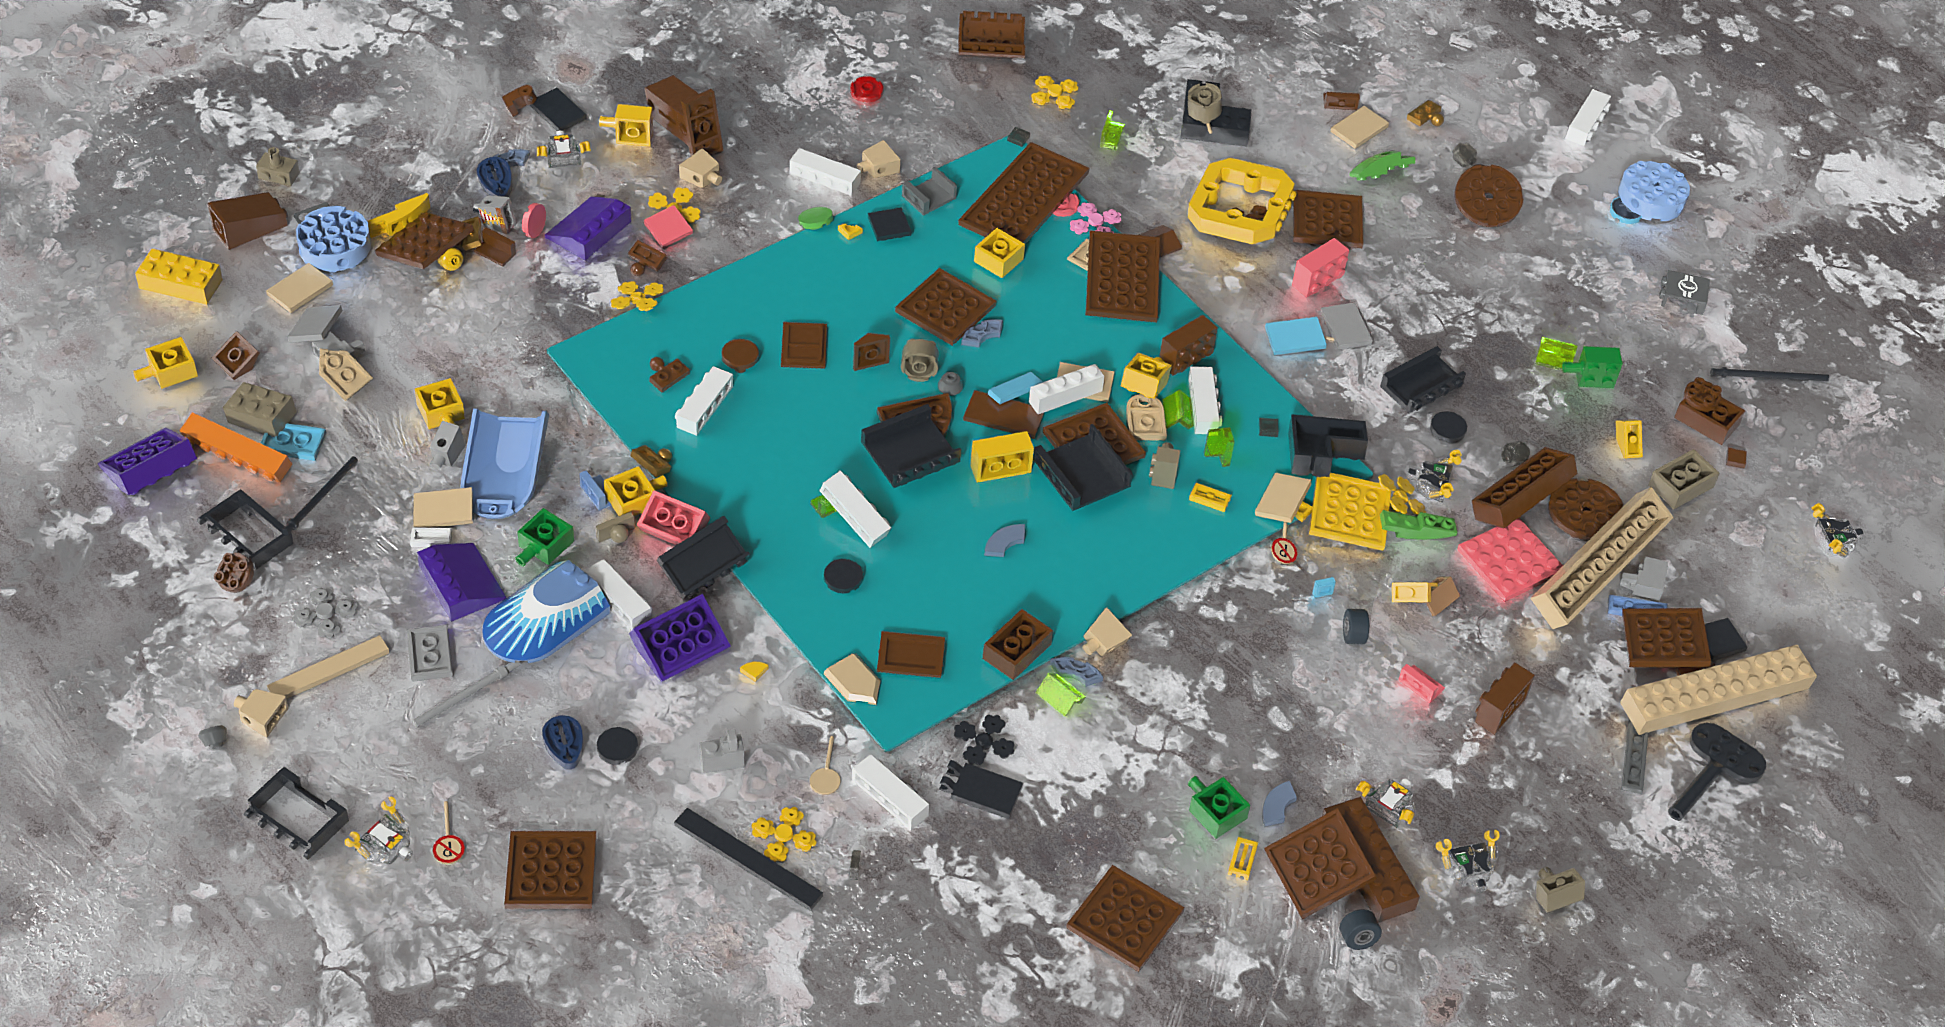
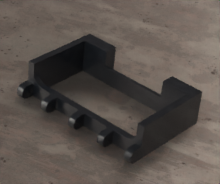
M241 489L197 519L200 525L205 523L208 532L211 534H215L218 531L224 537L221 539L222 544L227 545L231 542L236 547L233 553H244L253 562L255 570L294 544L291 532L288 535H284L282 529L285 526ZM241 508L249 516L254 514L273 530L275 539L253 553L218 522Z
M286 767L279 770L248 799L249 808L244 812L246 818H250L253 814L261 820L258 822L259 827L264 828L269 824L276 829L273 835L275 838L279 839L284 835L292 840L289 845L291 849L295 850L298 846L305 849L306 852L303 857L307 860L349 822L346 808L332 799L325 803L301 786L300 777ZM283 786L331 818L307 842L260 810Z

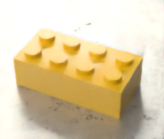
M156 249L150 250L135 273L139 289L206 305L223 280L219 264Z

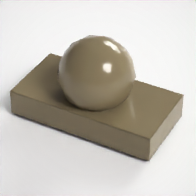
M629 512L596 525V538L599 543L610 538L616 543L625 542L629 536V531L635 529L633 514Z

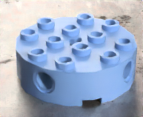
M1638 161L1630 165L1623 173L1618 193L1622 202L1631 211L1641 215L1642 219L1651 220V218L1660 219V221H1669L1677 218L1684 210L1689 197L1690 186L1684 174L1672 168L1668 163Z
M329 206L314 210L307 214L305 220L296 228L299 255L306 264L310 263L318 270L337 272L354 268L367 257L371 249L368 222L361 213L346 210V207Z

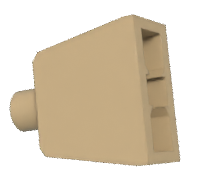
M882 140L862 152V162L857 163V169L861 170V173L868 171L873 178L896 174L900 172V158Z
M700 149L679 165L680 178L701 188L706 187L711 182L717 186L722 181V177L719 175V163L704 149Z
M1106 608L1085 633L1084 638L1087 640V643L1083 645V650L1088 655L1097 651L1100 656H1104L1124 645L1132 634Z
M258 689L253 690L248 698L238 695L234 701V707L239 708L242 723L264 737L269 736L289 709L286 696Z

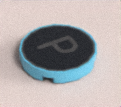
M1620 197L1613 199L1611 202L1610 213L1613 218L1620 219L1619 222L1634 224L1642 219V216L1631 211L1622 202Z

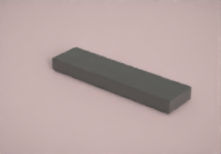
M1629 722L1627 728L1621 790L1642 794L1649 732L1639 735L1631 722Z

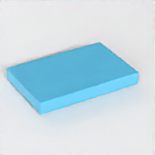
M1318 317L1265 324L1274 355L1326 349L1327 344Z
M287 423L285 428L279 432L278 437H272L268 433H264L260 444L285 454L287 457L315 461L324 440L326 429Z

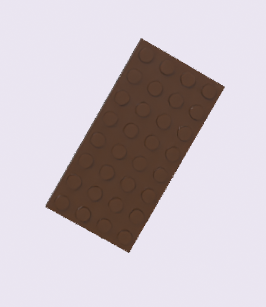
M1030 142L959 219L958 225L984 237H987L998 228L1026 244L1089 174L1090 168Z

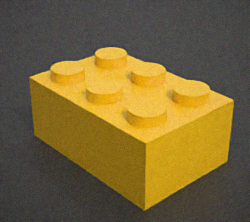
M1028 432L973 441L970 466L976 482L1031 473L1034 447Z

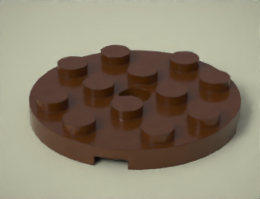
M1480 164L1467 169L1460 176L1455 187L1454 195L1458 209L1468 220L1480 226L1500 227L1515 219L1523 205L1522 187L1519 181L1511 172L1497 165L1481 166ZM1485 193L1492 194L1493 198L1486 199Z
M1577 478L1570 479V481L1559 487L1558 490L1551 493L1548 503L1549 514L1554 523L1571 537L1583 540H1590L1623 507L1621 498L1607 485L1592 479L1582 481L1577 480ZM1583 508H1589L1591 511H1583Z

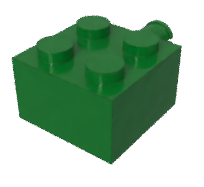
M1584 346L1579 362L1563 361L1562 372L1576 373L1578 387L1614 388L1623 364L1620 348Z
M541 509L517 531L519 547L524 550L515 557V560L520 566L524 567L533 557H536L549 565L574 542L573 526L548 510Z
M1194 776L1189 780L1187 785L1196 793L1191 798L1189 811L1215 839L1248 818L1250 804L1224 777L1208 787L1198 776Z

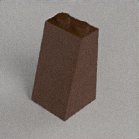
M269 192L207 203L212 228L228 250L288 226L286 219L288 218L285 208L280 207L277 198H273Z

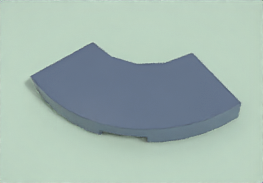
M513 149L501 155L498 153L493 157L503 158L510 167L524 166L530 156V150ZM489 165L491 171L495 172L493 165Z
M1003 320L982 321L981 324L975 327L972 326L965 332L961 345L980 347L981 343L986 339L1000 337Z
M1025 524L1010 525L995 532L986 544L984 556L1004 557L1005 551L1015 544H1024Z
M1072 657L1050 659V665L1058 678H1074L1080 681L1084 687L1103 681V675L1088 662L1084 663L1074 660Z
M1290 781L1276 786L1266 797L1262 810V819L1265 827L1284 823L1285 808L1289 804L1296 802L1297 796Z

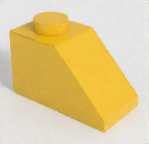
M1616 420V439L1623 458L1643 457L1641 420Z

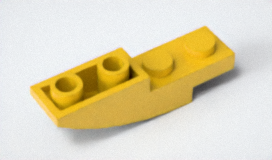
M425 193L395 205L394 211L368 220L370 238L387 233L389 237L393 236L396 232L405 228L408 223L417 219L421 213L428 212L430 209L429 194Z

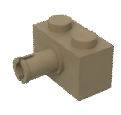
M275 147L269 148L268 153L265 152L256 165L258 179L292 186L300 173L298 160L280 156L278 148H276V151Z
M1163 443L1162 447L1158 446L1157 454L1153 453L1151 465L1154 466L1150 467L1149 477H1152L1151 485L1174 489L1180 450L1173 449L1174 446L1171 443Z
M1549 867L1542 868L1539 871L1538 875L1542 880L1537 881L1536 900L1547 913L1584 900L1585 880L1575 868L1555 875Z

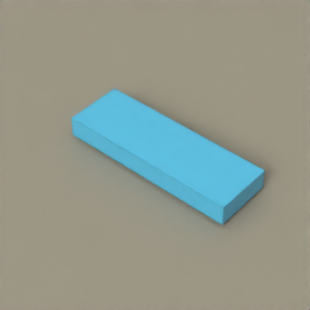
M1029 372L989 389L988 395L999 404H1002L1030 392L1032 386L1043 383V381L1032 372Z

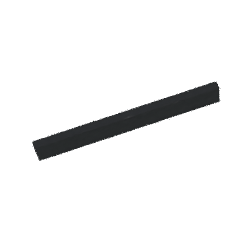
M686 808L674 821L675 827L809 911L823 897V892L689 808Z

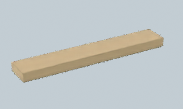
M379 635L267 685V689L271 693L286 696V699L389 654V648Z

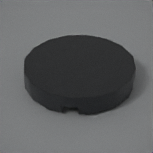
M1439 412L1432 418L1430 430L1437 439L1454 443L1464 438L1467 432V423L1460 415L1454 412Z
M837 559L830 562L824 569V582L834 592L850 593V590H856L862 584V569L852 560Z
M614 727L605 730L597 740L599 757L608 764L620 765L623 762L627 763L636 756L638 751L637 737L626 728Z

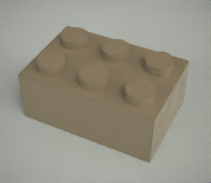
M246 382L240 385L223 406L228 423L259 433H268L272 437H278L279 432L285 428V425L297 413L292 396Z
M1693 449L1654 470L1648 486L1652 487L1656 494L1674 510L1714 488L1720 473Z

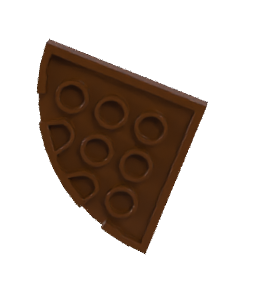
M945 393L877 407V414L882 422L928 404L931 408V420L945 438L951 423L952 406L949 394Z

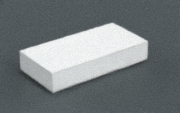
M412 528L410 545L411 547H430L436 544H451L452 528Z

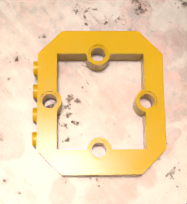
M1234 158L1213 162L1208 165L1189 202L1188 218L1199 232L1249 244L1273 239L1277 231H1281L1282 221L1285 222L1287 211H1290L1292 201L1295 200V183L1282 169ZM1220 181L1243 185L1244 190L1250 193H1256L1259 190L1275 193L1274 197L1268 201V210L1263 221L1243 217L1242 212L1237 209L1221 212L1207 208L1208 205H1214L1218 202Z

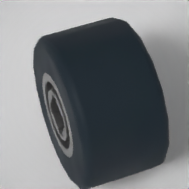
M1347 609L1343 619L1345 643L1366 644L1370 628L1367 610Z
M1355 910L1347 914L1340 922L1339 930L1347 946L1353 950H1362L1373 946L1378 942L1382 934V929L1374 913L1370 910Z

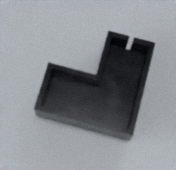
M1187 79L1180 138L1247 147L1252 109L1222 106L1221 114L1210 122L1212 134H1210L1206 124L1188 115V91L1194 85L1200 84V86H1204L1206 83L1214 84L1220 88V83L1208 81L1202 83L1200 80Z
M1291 414L1288 437L1292 474L1303 476L1312 473V476L1329 477L1333 458L1365 460L1368 444L1366 421Z

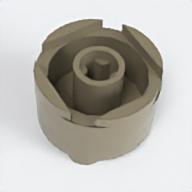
M1206 83L1204 86L1197 84L1190 88L1188 91L1189 116L1207 124L1221 114L1222 95L1219 87Z
M924 339L908 340L902 350L901 370L903 374L905 373L910 380L917 382L927 381L929 377H934L938 371L939 359L936 343Z

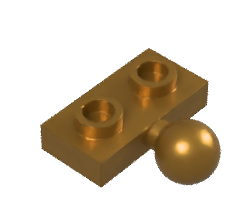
M1427 100L1407 114V120L1418 126L1423 125L1428 120H1431L1434 126H1441L1444 122V117L1440 114L1441 106L1430 100Z
M477 216L462 221L472 224L474 231L456 245L462 242V247L465 251L481 246L480 218Z
M647 445L631 451L630 456L655 477L670 472L671 466L668 464L672 459L670 450L663 448L656 454Z

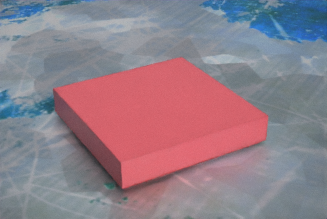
M674 205L644 220L645 226L662 249L693 234L692 228Z

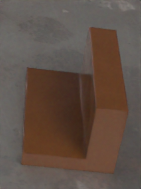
M1342 92L1323 93L1324 109L1357 110L1360 95L1358 93Z
M487 227L482 231V245L474 249L475 253L502 267L516 255L515 241Z

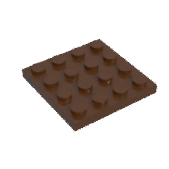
M1294 189L1296 197L1293 201V242L1323 245L1335 238L1345 247L1362 249V196Z
M424 212L413 222L408 223L401 231L396 232L389 240L381 243L375 250V253L378 257L425 269L448 249L454 247L472 233L474 228L472 224Z
M938 268L895 307V312L953 346L964 336L968 329L972 326L974 327L996 306V300Z
M1108 403L1043 427L1044 435L1053 447L1057 448L1089 435L1090 424H1093L1097 430H1100L1103 438L1111 444L1114 452L1122 458L1125 465L1145 458L1146 452Z
M1702 608L1622 609L1629 667H1710L1711 659Z
M1338 808L1264 848L1302 920L1377 879Z
M510 831L504 901L505 909H592L596 831Z
M1112 865L1069 920L1066 929L1135 971L1140 972L1183 914L1185 907Z

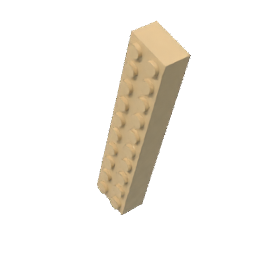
M1651 487L1636 493L1530 598L1552 629L1569 624L1673 519V516L1654 489Z
M1793 645L1627 689L1620 703L1637 733L1641 735L1646 732H1652L1807 690L1811 687L1817 675L1799 646Z

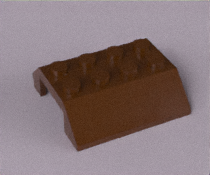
M963 11L959 16L958 56L1024 60L1025 17H1022V14L1010 13V19H1007V13L994 12V18H991V12L978 11L977 18H975L974 11Z

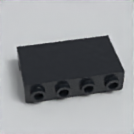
M1436 346L1383 374L1380 387L1409 414L1415 410H1420L1428 403H1433L1441 396H1446L1450 391L1459 389L1464 384L1466 373L1462 371L1457 374L1440 358L1442 350Z
M725 516L720 517L658 557V564L682 599L686 597L689 599L699 594L698 590L705 587L707 589L715 583L714 579L719 576L724 578L732 572L731 569L737 565L739 568L748 562L747 558L750 553L748 551L745 552L728 527V520Z

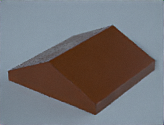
M1164 225L1138 234L1141 236L1160 237L1159 258L1182 249L1174 230Z
M236 331L211 359L235 380L253 369L260 352Z
M867 333L854 343L853 355L854 371L889 363L890 336Z

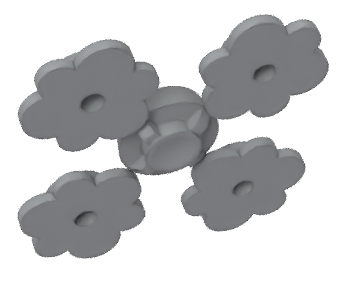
M319 587L316 591L310 593L312 603L318 604L316 613L310 611V608L296 609L292 620L296 622L298 627H304L306 624L311 625L316 616L320 619H325L322 624L317 626L318 635L320 637L332 638L334 635L339 634L341 630L337 621H332L328 618L334 612L340 614L342 618L346 616L352 617L356 614L358 605L348 598L344 601H338L337 606L333 609L332 605L328 603L333 600L332 590Z

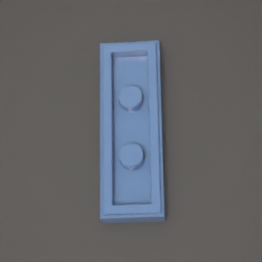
M1609 595L1608 614L1622 616V609L1667 608V603Z

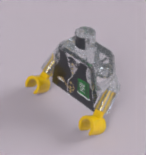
M1453 450L1450 453L1451 458L1446 457L1432 462L1424 461L1420 471L1409 468L1406 479L1417 481L1415 491L1427 500L1434 499L1443 503L1444 498H1449L1451 492L1454 491L1452 484L1449 483L1453 469L1452 463L1459 465L1462 461L1460 458L1462 455L1459 450Z
M1815 504L1811 509L1814 511L1813 516L1818 518L1813 532L1826 558L1838 555L1846 558L1854 551L1857 541L1863 539V530L1861 528L1853 529L1849 520L1831 517L1825 513V508L1822 504Z
M1489 830L1484 833V838L1488 841L1487 845L1485 842L1451 849L1452 843L1449 839H1444L1445 848H1443L1441 841L1437 842L1436 849L1442 852L1441 860L1444 872L1462 887L1473 885L1477 893L1486 891L1488 888L1486 882L1489 881L1491 874L1494 873L1497 863V845H1495V841L1499 838L1497 830H1494L1493 839L1489 836Z

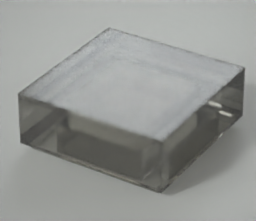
M1015 127L1008 135L1007 141L1023 147L1030 138V132Z
M1259 418V436L1278 437V419Z
M859 850L852 851L850 864L851 880H858L861 851Z

